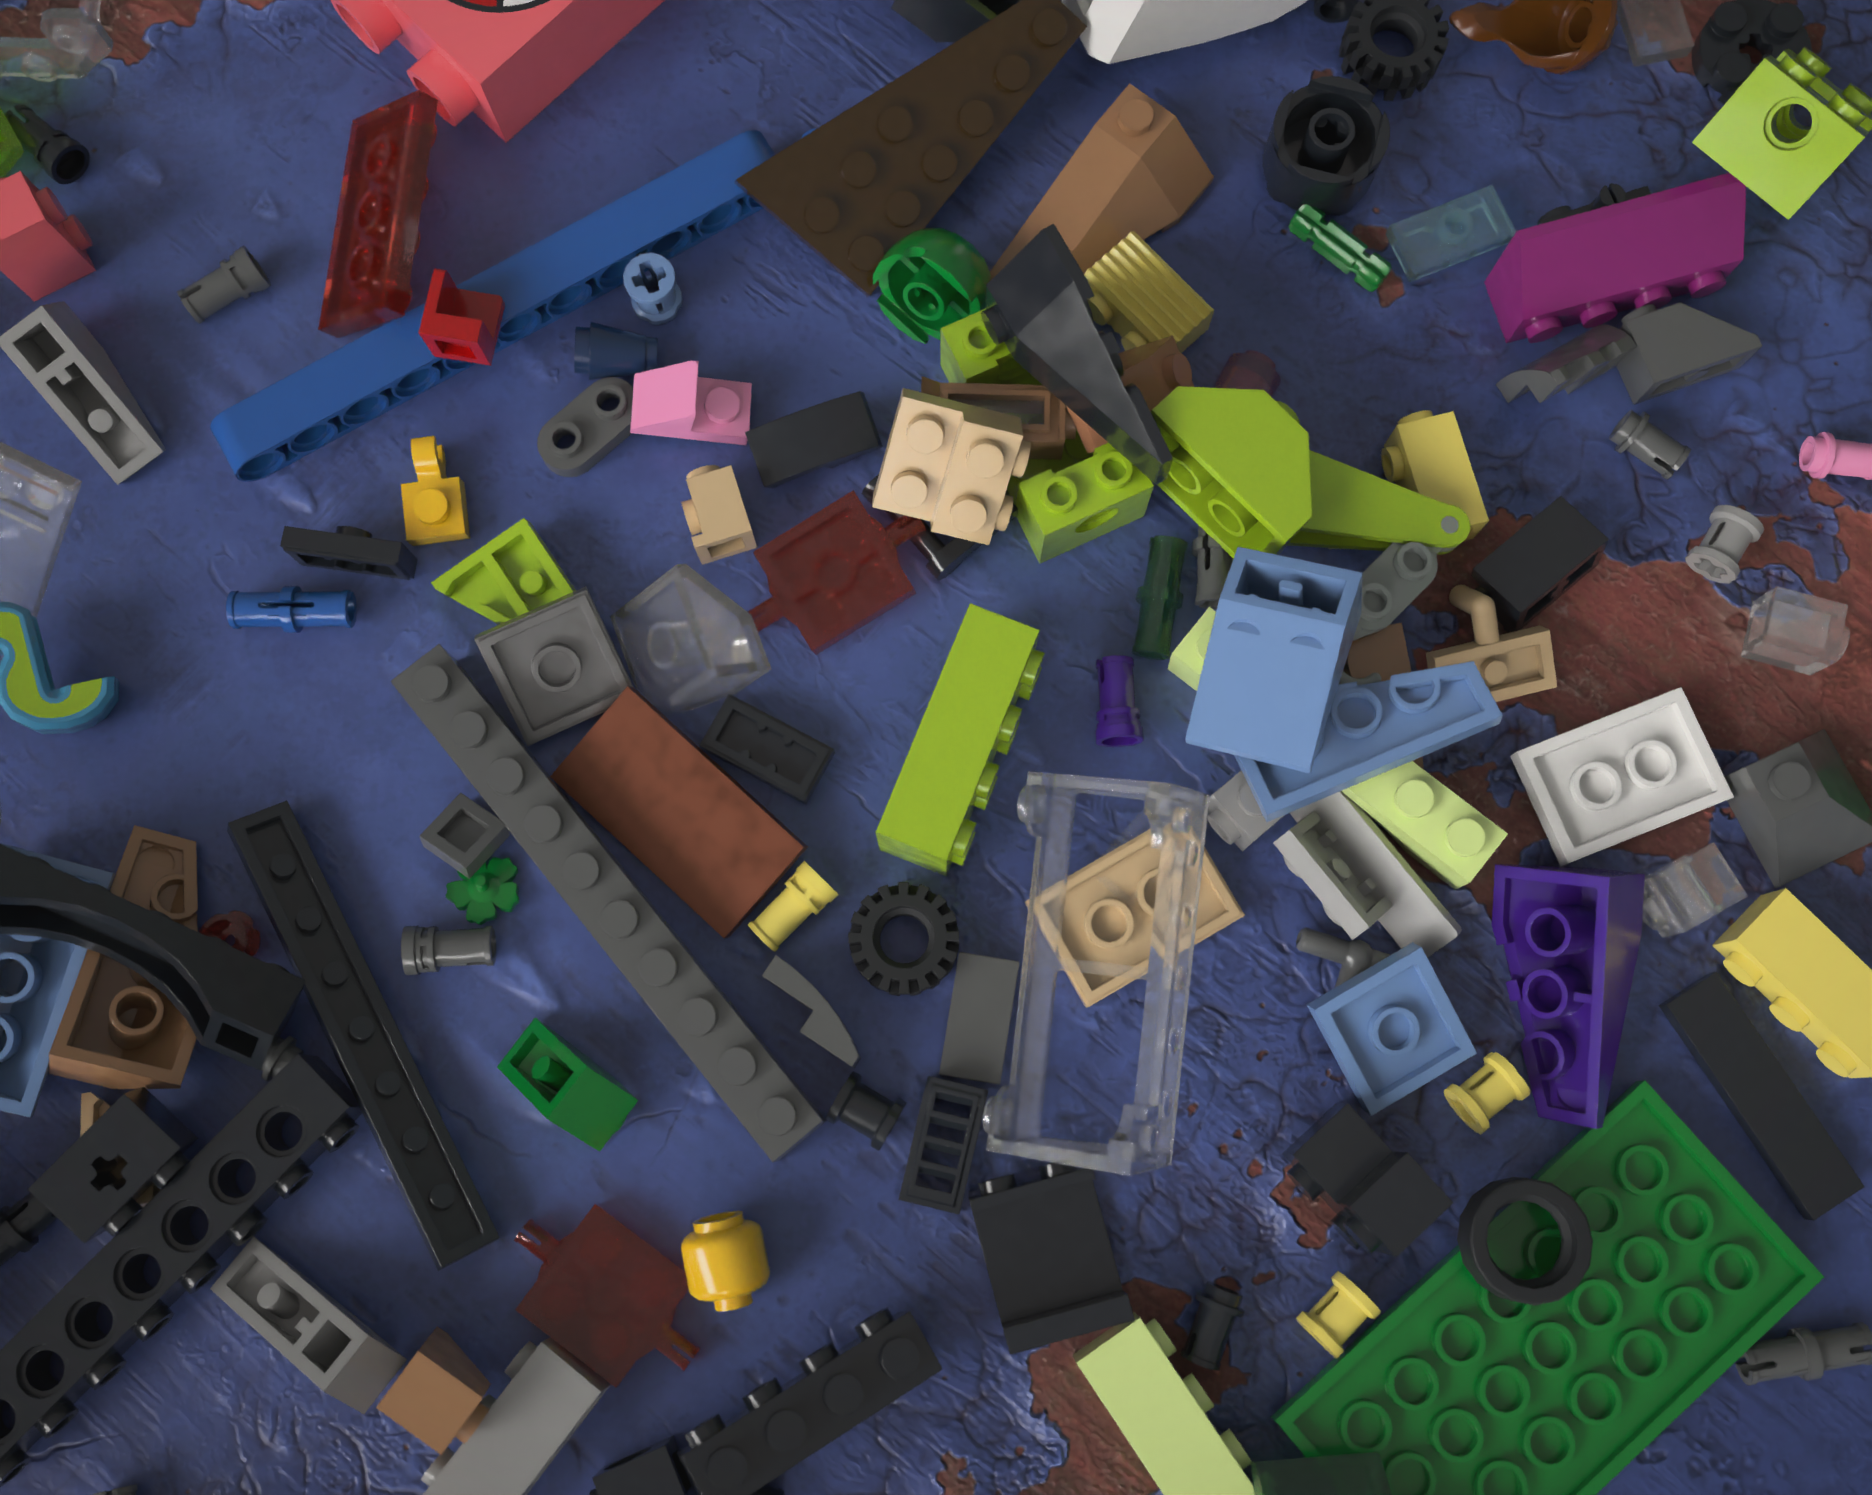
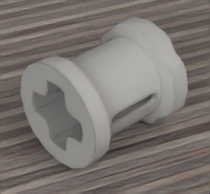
M1718 505L1713 509L1709 517L1712 525L1701 544L1691 549L1685 560L1693 571L1705 578L1718 583L1729 584L1731 581L1736 580L1740 573L1738 563L1750 543L1759 540L1764 532V526L1758 518L1741 508L1731 505Z

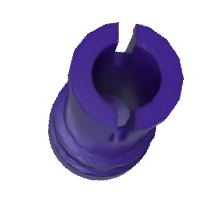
M1112 655L1102 657V660H1096L1100 710L1096 712V720L1099 722L1095 730L1096 744L1103 747H1126L1143 742V727L1141 726V721L1138 720L1141 717V713L1135 706L1134 659L1130 656Z

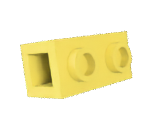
M1423 410L1400 419L1381 451L1382 467L1389 482L1395 481L1399 486L1462 509L1470 521V532L1464 541L1473 539L1489 522V518L1454 411L1433 416L1432 411Z

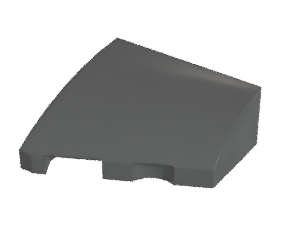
M1598 325L1507 375L1496 386L1508 403L1530 390L1538 402L1542 403L1564 389L1567 394H1570L1616 367L1637 346L1626 332L1614 326Z

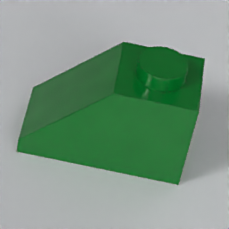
M537 1018L533 1019L497 1066L547 1120L599 1152L610 1137L622 1127L627 1115L638 1102V1099L610 1073Z

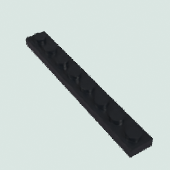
M286 800L229 822L227 832L296 976L306 980L303 990L437 1270L440 1271L494 1243L500 1238L288 801Z

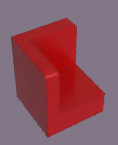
M435 268L424 307L419 335L434 357L491 366L505 303L499 295L458 289L447 270Z

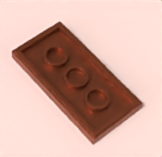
M627 686L550 776L724 939L729 938L808 848L804 842L634 687Z

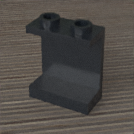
M1075 1157L1038 1166L1041 1178L1018 1185L1014 1173L980 1182L978 1187L981 1195L968 1198L1010 1355L1135 1320L1128 1294L1122 1288L1093 1183V1180L1096 1179L1093 1167L1087 1165L1077 1168Z

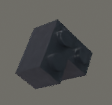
M1348 1103L1332 1106L1282 1153L1293 1166L1286 1172L1292 1182L1311 1201L1320 1196L1337 1214L1330 1220L1336 1231L1354 1249L1358 1250L1362 1247L1369 1254L1376 1251L1398 1257L1453 1204L1452 1200L1408 1152L1391 1151Z

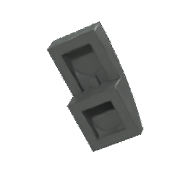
M775 955L762 976L813 1011L800 1032L855 1069L861 1060V1056L843 1021L827 1000L807 979Z

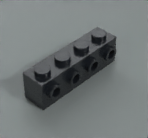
M888 1307L876 1312L854 1327L859 1337L839 1350L836 1349L833 1342H830L802 1359L799 1364L804 1372L781 1386L775 1377L745 1395L742 1400L747 1408L725 1422H723L718 1413L688 1431L684 1436L689 1445L676 1453L698 1494H752L943 1370L911 1312H897L892 1316Z

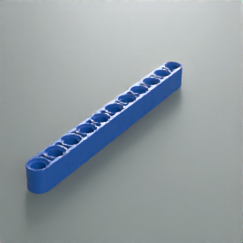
M750 130L743 132L457 285L458 289L494 294L502 297L505 308L494 354L623 285L625 268L636 256L644 253H655L669 260L762 210L763 207L734 182L742 175L773 157L775 153L761 131ZM645 268V269H644V272H647V271H649L650 269H649V268ZM425 303L225 409L211 421L210 429L236 478L242 482H252L270 476L477 363L433 356L419 335Z

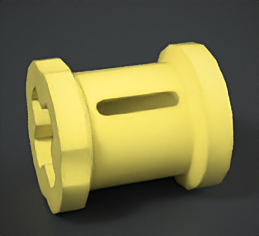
M1490 1052L1483 1058L1484 1066L1460 1086L1452 1083L1444 1090V1096L1455 1113L1468 1127L1479 1134L1484 1133L1490 1128L1489 1119L1514 1099L1523 1101L1530 1095V1089L1523 1077L1506 1058L1497 1052Z
M1339 1271L1331 1277L1334 1285L1308 1313L1302 1311L1295 1318L1336 1359L1344 1352L1342 1345L1367 1317L1376 1319L1381 1313L1375 1303Z

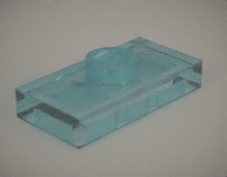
M1490 185L1391 224L1385 235L1410 283L1508 244L1516 230L1493 185Z

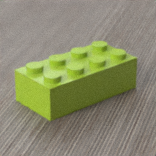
M969 604L877 827L876 836L881 851L943 876H947L952 862L963 866L976 834L974 830L977 823L969 820L973 809L977 807L985 810L998 779L997 773L1000 765L992 762L997 751L1008 755L1020 724L1019 719L1023 710L1015 705L1019 697L1030 700L1042 670L1041 664L1045 653L1036 649L1040 630L974 604Z

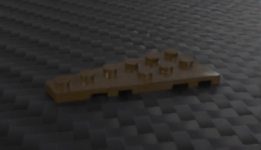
M1021 0L742 175L734 183L860 292L869 297L879 285V280L873 285V274L888 250L901 238L927 226L1086 29L1087 25L1060 0Z

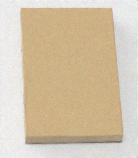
M1183 810L1025 901L1026 906L1085 1008L1097 1003L1245 916Z

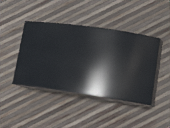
M861 391L805 408L745 432L764 487L775 488L822 467L834 468L883 447L865 394Z

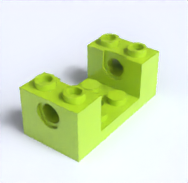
M1804 47L1798 54H1795L1790 49H1786L1777 59L1772 55L1764 58L1692 143L1789 220L1868 135L1872 129V98L1852 83L1842 91L1825 77L1832 68L1808 48ZM1795 104L1802 105L1808 109L1812 117L1811 127L1804 126L1795 119Z
M986 308L940 328L941 367L949 383L1042 385L1014 360L1004 342L999 345L993 342L981 316V312L986 310ZM1009 414L1021 417L1022 424H1044V415ZM1076 429L1075 440L1065 439L1062 460L1028 459L1026 470L1021 478L1011 475L1005 494L1013 496V503L1018 508L1016 518L1039 564L1144 517L1154 485L1144 473L1109 443L1094 449V452L1087 454Z

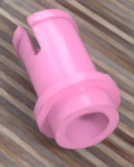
M1821 432L1816 437L1809 436L1804 440L1800 449V469L1809 472L1810 476L1815 479H1822L1827 474L1872 480V443L1835 439L1830 432Z

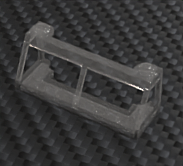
M1028 771L1026 786L1021 789L1018 797L1017 811L1018 817L1021 822L1025 823L1028 833L1031 836H1036L1015 1036L1009 1085L1002 1086L996 1096H991L984 1108L983 1128L988 1134L986 1151L1133 1176L1172 1164L1210 795L1172 783ZM1079 793L1145 800L1144 814L1148 817L1151 829L1150 848L1160 849L1148 967L1062 958L1059 955L1076 796ZM1060 970L1147 980L1135 1098L1133 1103L1123 1104L1119 1126L1113 1137L1109 1139V1144L1043 1137L1040 1134L1057 972Z

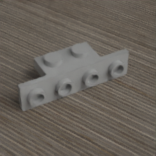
M1342 791L1290 812L1297 824L1279 837L1273 844L1282 853L1290 871L1302 878L1319 898L1327 916L1335 924L1341 926L1352 940L1378 920L1401 949L1410 943H1415L1422 947L1428 958L1461 933V926L1367 813Z

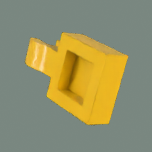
M435 436L412 438L411 454L418 482L401 484L406 541L412 546L470 539L465 483L460 477L446 478L444 447L437 445Z

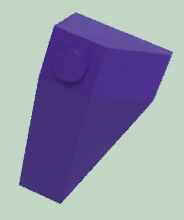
M1495 864L1492 928L1496 945H1503L1509 967L1511 981H1507L1506 986L1510 1002L1517 1001L1525 1038L1521 1042V1048L1538 1117L1594 1129L1603 1127L1642 936L1644 873L1587 867Z

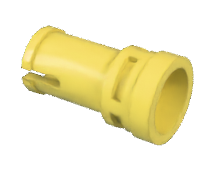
M805 860L796 868L797 871L784 883L787 887L754 921L748 924V927L774 952L812 913L817 915L839 895Z

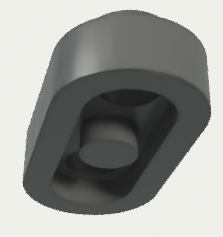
M615 377L597 380L545 423L539 432L537 447L546 466L559 476H580L589 471L632 434L630 433L633 386L627 381ZM616 398L620 400L618 407L612 411L601 409V405L606 399ZM565 435L576 437L571 447L567 449L557 447L561 437Z

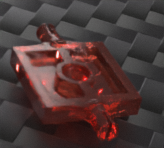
M853 490L753 551L768 577L769 591L772 597L746 613H742V616L754 635H757L761 630L785 617L798 627L812 652L817 655L916 594L900 566L899 553L896 548L921 532H925L926 528L921 519L906 515L883 527L880 522L867 513Z
M594 1204L574 1232L560 1241L537 1225L533 1219H530L522 1227L538 1239L541 1245L521 1231H519L514 1241L522 1245L544 1263L541 1265L537 1281L515 1309L517 1312L615 1388L619 1387L636 1362L654 1350V1348L679 1366L683 1372L687 1369L692 1361L676 1350L673 1344L692 1359L696 1357L701 1348L696 1347L670 1327L673 1324L677 1306L689 1291L686 1273L682 1268L598 1204Z

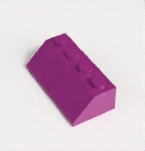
M1726 173L1516 231L1484 281L1506 343L1528 338L1529 343H1538L1556 336L1564 327L1582 323L1584 328H1592L1610 321L1622 311L1633 308L1638 309L1650 304H1655L1658 309L1669 303L1676 296L1690 293L1692 298H1701L1720 290L1726 285L1725 279L1744 259L1746 186L1731 173Z

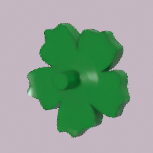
M493 857L489 861L488 867L485 862L470 879L457 871L462 880L453 881L446 885L447 893L445 896L447 900L454 903L460 911L467 909L466 919L469 923L482 925L487 921L497 918L496 907L504 912H512L514 907L520 902L518 896L519 888L516 883L512 882L518 874V869L513 865L509 857L505 859Z

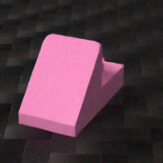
M692 360L636 373L633 382L630 433L746 446L748 439L745 432L749 431L752 383L698 377L699 361Z

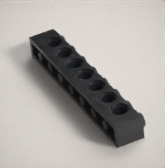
M297 1054L0 1350V1487L12 1480L27 1466L31 1458L26 1452L42 1436L45 1439L52 1437L77 1415L79 1409L74 1403L90 1387L94 1390L101 1388L123 1369L127 1361L122 1355L138 1339L142 1342L150 1339L172 1319L174 1313L170 1307L186 1290L190 1294L196 1292L217 1274L221 1265L216 1260L233 1243L236 1246L244 1244L265 1225L268 1219L263 1213L280 1196L283 1199L291 1197L309 1181L314 1173L309 1166L326 1149L330 1153L338 1150L357 1132L359 1125L355 1120L362 1114V1111L353 1092L318 1056ZM294 1114L302 1124V1136L300 1141L293 1148H290L284 1143L281 1131L285 1120ZM245 1161H248L253 1166L256 1174L255 1184L247 1194L241 1192L236 1183L237 1170ZM197 1208L205 1212L209 1222L208 1231L201 1241L196 1239L190 1230V1219ZM150 1255L156 1258L161 1268L160 1280L154 1288L146 1282L143 1274L144 1264ZM102 1303L110 1309L113 1316L112 1328L107 1335L99 1329L96 1320L98 1309ZM54 1352L64 1362V1375L60 1382L52 1377L49 1370L50 1358ZM5 1401L10 1403L15 1411L16 1419L12 1430L5 1426L1 1416Z

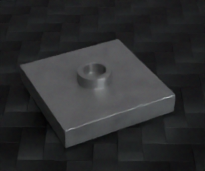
M583 587L475 635L474 638L527 746L607 711L627 686L634 687L587 587Z

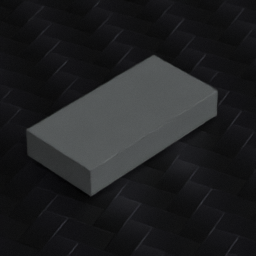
M959 952L939 1075L1000 1085L1019 961Z

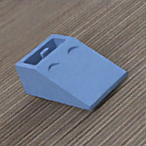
M1237 547L1219 598L1187 729L1186 743L1310 773L1361 616L1363 573Z

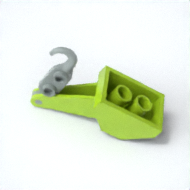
M1177 386L1151 411L1173 457L1168 478L1157 485L1211 538L1219 543L1233 559L1237 547L1279 555L1286 546L1384 551L1363 572L1361 616L1353 641L1382 631L1391 624L1433 581L1438 569L1437 555L1450 553L1469 535V518L1459 507L1429 498L1309 450V433L1300 425L1296 413L1285 403L1275 401L1265 390ZM1343 671L1339 684L1357 681V685L1380 682L1381 676L1378 673H1372L1365 678L1357 679Z

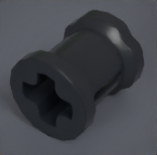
M852 1071L829 1109L825 1120L832 1124L837 1121L845 1123L870 1138L871 1147L880 1151L907 1102L900 1098L891 1101L862 1084L861 1075Z

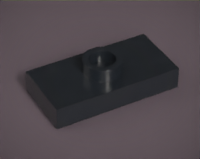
M284 526L280 544L284 551L302 566L404 580L414 579L418 561L402 542L372 538L370 532L351 526H337L335 533Z
M728 694L699 745L702 750L806 805L835 754L834 749L731 694Z

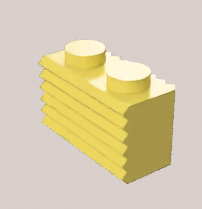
M1131 231L1126 238L1121 239L1117 246H1113L1109 253L1104 254L1101 260L1096 261L1093 267L1088 268L1084 273L1094 294V297L1087 300L1092 311L1093 320L1102 326L1106 323L1111 325L1114 331L1122 337L1121 343L1125 351L1173 335L1180 353H1182L1209 329L1215 310L1135 231Z

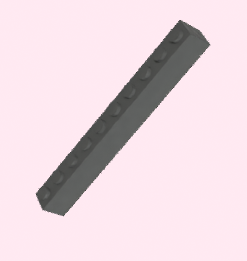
M438 644L392 679L390 682L769 1159L772 1162L780 1161L822 1126L827 1120H825L459 662Z

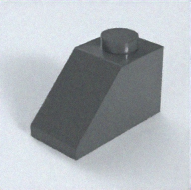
M1681 302L1657 310L1655 304L1640 307L1622 318L1621 322L1623 325L1619 329L1629 334L1637 347L1616 367L1633 405L1737 370L1762 347V344L1757 335Z

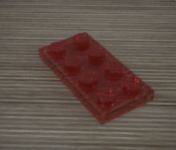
M421 90L412 92L352 120L318 330L334 337L340 338L403 317L411 301L412 287L410 279L413 259L421 239L418 230L422 202L429 188V180L427 178L429 156L437 136L435 118L438 100Z

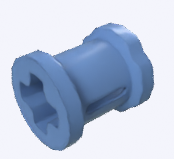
M644 253L636 256L627 264L623 274L624 286L631 297L633 310L638 318L648 321L652 325L666 324L675 319L678 310L683 304L682 293L676 283L675 270L670 261L662 255ZM649 268L651 275L646 276L644 269ZM652 286L659 287V290L654 293H649L647 289ZM661 303L663 309L661 311L657 310L656 304Z

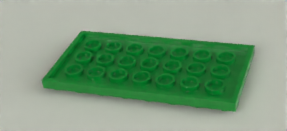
M1645 1080L1635 1081L1606 1108L1602 1128L1585 1127L1530 1178L1550 1182L1574 1198L1587 1216L1593 1238L1591 1263L1577 1288L1559 1301L1540 1305H1530L1500 1298L1476 1282L1463 1264L1459 1245H1457L1350 1343L1338 1359L1334 1358L1275 1412L1271 1418L1337 1495H1596L1813 1289L1824 1276ZM1518 1201L1507 1204L1495 1213L1488 1226L1487 1244L1490 1256L1499 1269L1511 1277L1527 1280L1541 1277L1552 1269L1559 1257L1561 1235L1558 1224L1549 1211L1536 1203Z

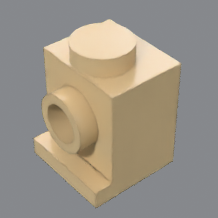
M707 465L689 472L686 476V482L692 499L682 501L681 504L692 535L693 545L701 564H707L757 548L732 466L720 468L717 465Z

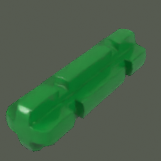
M1303 204L1293 215L1289 224V230L1304 242L1308 241V239L1312 240L1314 244L1311 248L1348 275L1351 271L1357 276L1354 281L1367 291L1374 292L1378 289L1392 269L1390 262L1377 252H1374L1372 255L1368 254L1366 250L1369 246L1335 220L1332 219L1329 223L1323 219L1326 214L1322 210Z

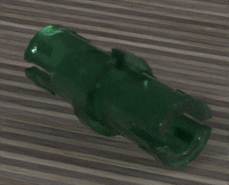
M1157 535L1154 538H1150L1144 586L1137 588L1136 602L1141 605L1132 654L1147 659L1165 660V658L1170 659V646L1176 610L1181 609L1183 606L1184 594L1179 590L1188 543L1180 538Z

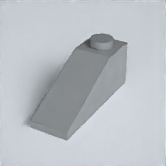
M65 301L41 305L0 336V347L117 485L124 482L166 451L163 443L104 348Z
M255 1237L249 1241L210 1288L323 1392L363 1414L366 1413L407 1361L404 1356L369 1326Z

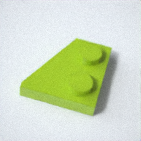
M525 518L431 582L437 591L498 625L576 591L532 523Z

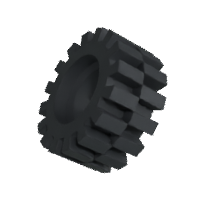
M1359 0L1353 9L1352 15L1349 17L1339 48V58H1344L1341 64L1344 75L1354 71L1351 80L1360 84L1363 82L1368 84L1367 89L1374 96L1377 89L1383 90V101H1393L1398 90H1400L1402 100L1412 97L1415 88L1421 92L1427 87L1430 78L1433 79L1448 46L1449 38H1445L1449 31L1448 20L1439 22L1444 11L1439 4L1429 10L1427 6L1430 0H1364V3ZM1380 31L1398 32L1410 40L1414 46V52L1405 57L1388 55L1374 44L1373 36Z
M898 882V885L888 887L886 884L877 888L878 892L872 896L867 895L861 901V907L857 912L854 911L850 921L851 929L848 932V943L857 969L872 986L878 990L881 989L889 992L891 995L910 994V996L921 994L922 991L929 988L933 989L949 974L958 955L959 931L953 910H950L947 901L940 894H934L930 891L929 887L922 884L913 886L909 885V882ZM896 917H913L919 920L928 932L929 942L927 949L920 958L913 962H895L888 958L881 948V932L884 926Z

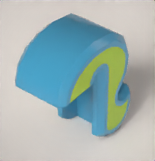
M0 602V656L4 655L0 664V705L9 717L18 724L41 734L75 733L91 728L104 720L119 701L120 682L115 676H109L55 689L37 618L31 615L30 610L18 604Z

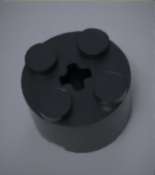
M1322 76L1310 80L1308 86L1294 93L1293 89L1281 101L1264 148L1263 172L1267 181V191L1275 201L1284 203L1295 210H1298L1303 204H1307L1322 210L1326 215L1341 216L1347 214L1368 191L1389 144L1390 124L1385 111L1382 115L1379 108L1372 101L1374 95L1365 86L1343 77Z

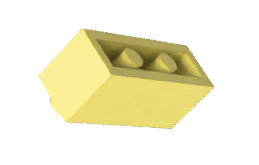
M1787 888L1760 895L1712 945L1725 958L1723 961L1724 967L1741 983L1758 989L1772 1003L1769 1009L1775 1018L1789 1029L1796 1032L1801 1031L1818 1048L1816 1050L1817 1057L1831 1071L1842 1077H1872V969Z

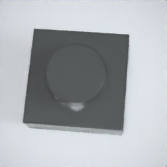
M460 792L419 837L424 848L470 879L510 836V833L500 819Z

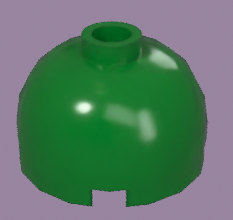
M924 228L901 238L888 250L873 274V285L879 280L882 294L877 301L882 312L894 326L913 340L926 344L929 340L928 335L940 340V328L986 308V285L991 281V274L983 256L973 244L959 234L942 228Z

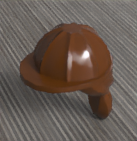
M1513 0L1508 6L1501 7L1479 2L1454 11L1450 15L1449 21L1455 29L1470 40L1478 42L1498 40L1505 42L1524 64L1543 68L1547 72L1564 75L1587 67L1610 47L1615 28L1618 25L1616 18L1618 5L1617 0Z

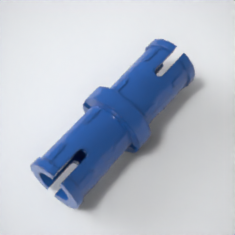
M284 586L280 592L231 591L227 597L226 615L228 623L233 629H241L242 627H282L286 633H300L303 627L353 628L357 617V604L355 595L351 590L302 592L299 586Z

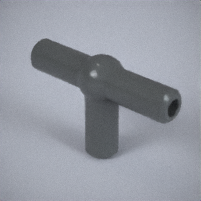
M1307 927L1299 931L1296 939V947L1299 951L1342 964L1335 987L1391 955L1372 949L1363 940L1354 939L1348 941Z

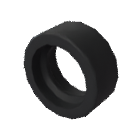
M1522 1177L1492 1181L1472 1195L1460 1215L1457 1241L1463 1264L1479 1285L1500 1298L1530 1305L1559 1301L1579 1286L1590 1267L1593 1238L1587 1216L1571 1195L1550 1182ZM1518 1201L1536 1203L1549 1211L1557 1222L1561 1235L1559 1257L1552 1269L1541 1277L1527 1280L1511 1277L1499 1269L1490 1256L1487 1244L1488 1226L1495 1213L1507 1204Z

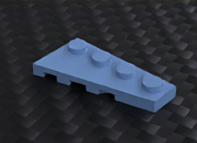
M1474 661L1396 674L1386 681L1357 685V681L1339 684L1310 773L1241 756H1234L1266 822H1269L1500 724L1503 715Z

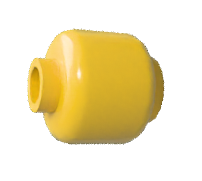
M742 1211L721 1212L695 1220L693 1222L694 1231L686 1235L681 1243V1252L690 1294L701 1301H714L715 1310L720 1312L743 1308L753 1303L751 1293L763 1287L770 1276L761 1226L754 1221L744 1219Z

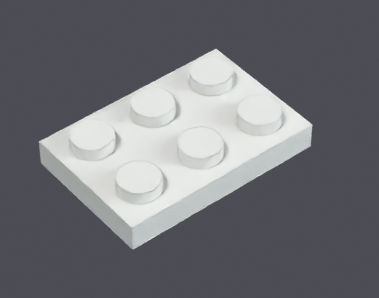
M1682 687L1517 751L1510 756L1560 866L1734 798Z

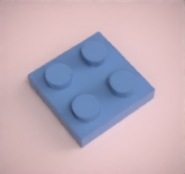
M1410 943L1306 1004L1361 1108L1370 1116L1477 1054L1424 950L1415 943Z

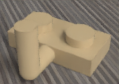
M1457 585L1450 591V603L1471 615L1475 641L1427 652L1428 669L1474 661L1495 702L1557 687L1549 629L1539 625L1499 635L1495 603L1491 597L1466 585Z

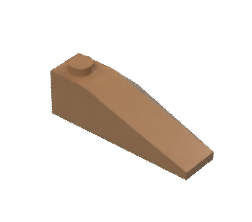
M1129 83L1093 126L990 271L991 280L1042 229L1052 224H1055L1083 273L1088 268H1092L1096 261L1101 260L1104 254L1109 253L1113 246H1117L1121 239L1126 238L1131 231H1135L1145 240L1159 230L1163 233L1178 224L1210 186L1214 176L1177 117Z
M134 825L110 892L145 909L159 911L171 918L172 921L198 932L196 842ZM88 949L49 1052V1074L111 1089H138L143 1086L146 1089H180L197 1037L185 1017L163 992L136 971L104 954Z

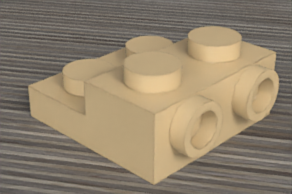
M903 388L872 497V507L930 521L931 532L989 545L994 529L1004 532L1011 517L1013 496L1005 495L1010 477L1012 475L1021 478L1027 467L1031 442L1022 440L1021 417Z

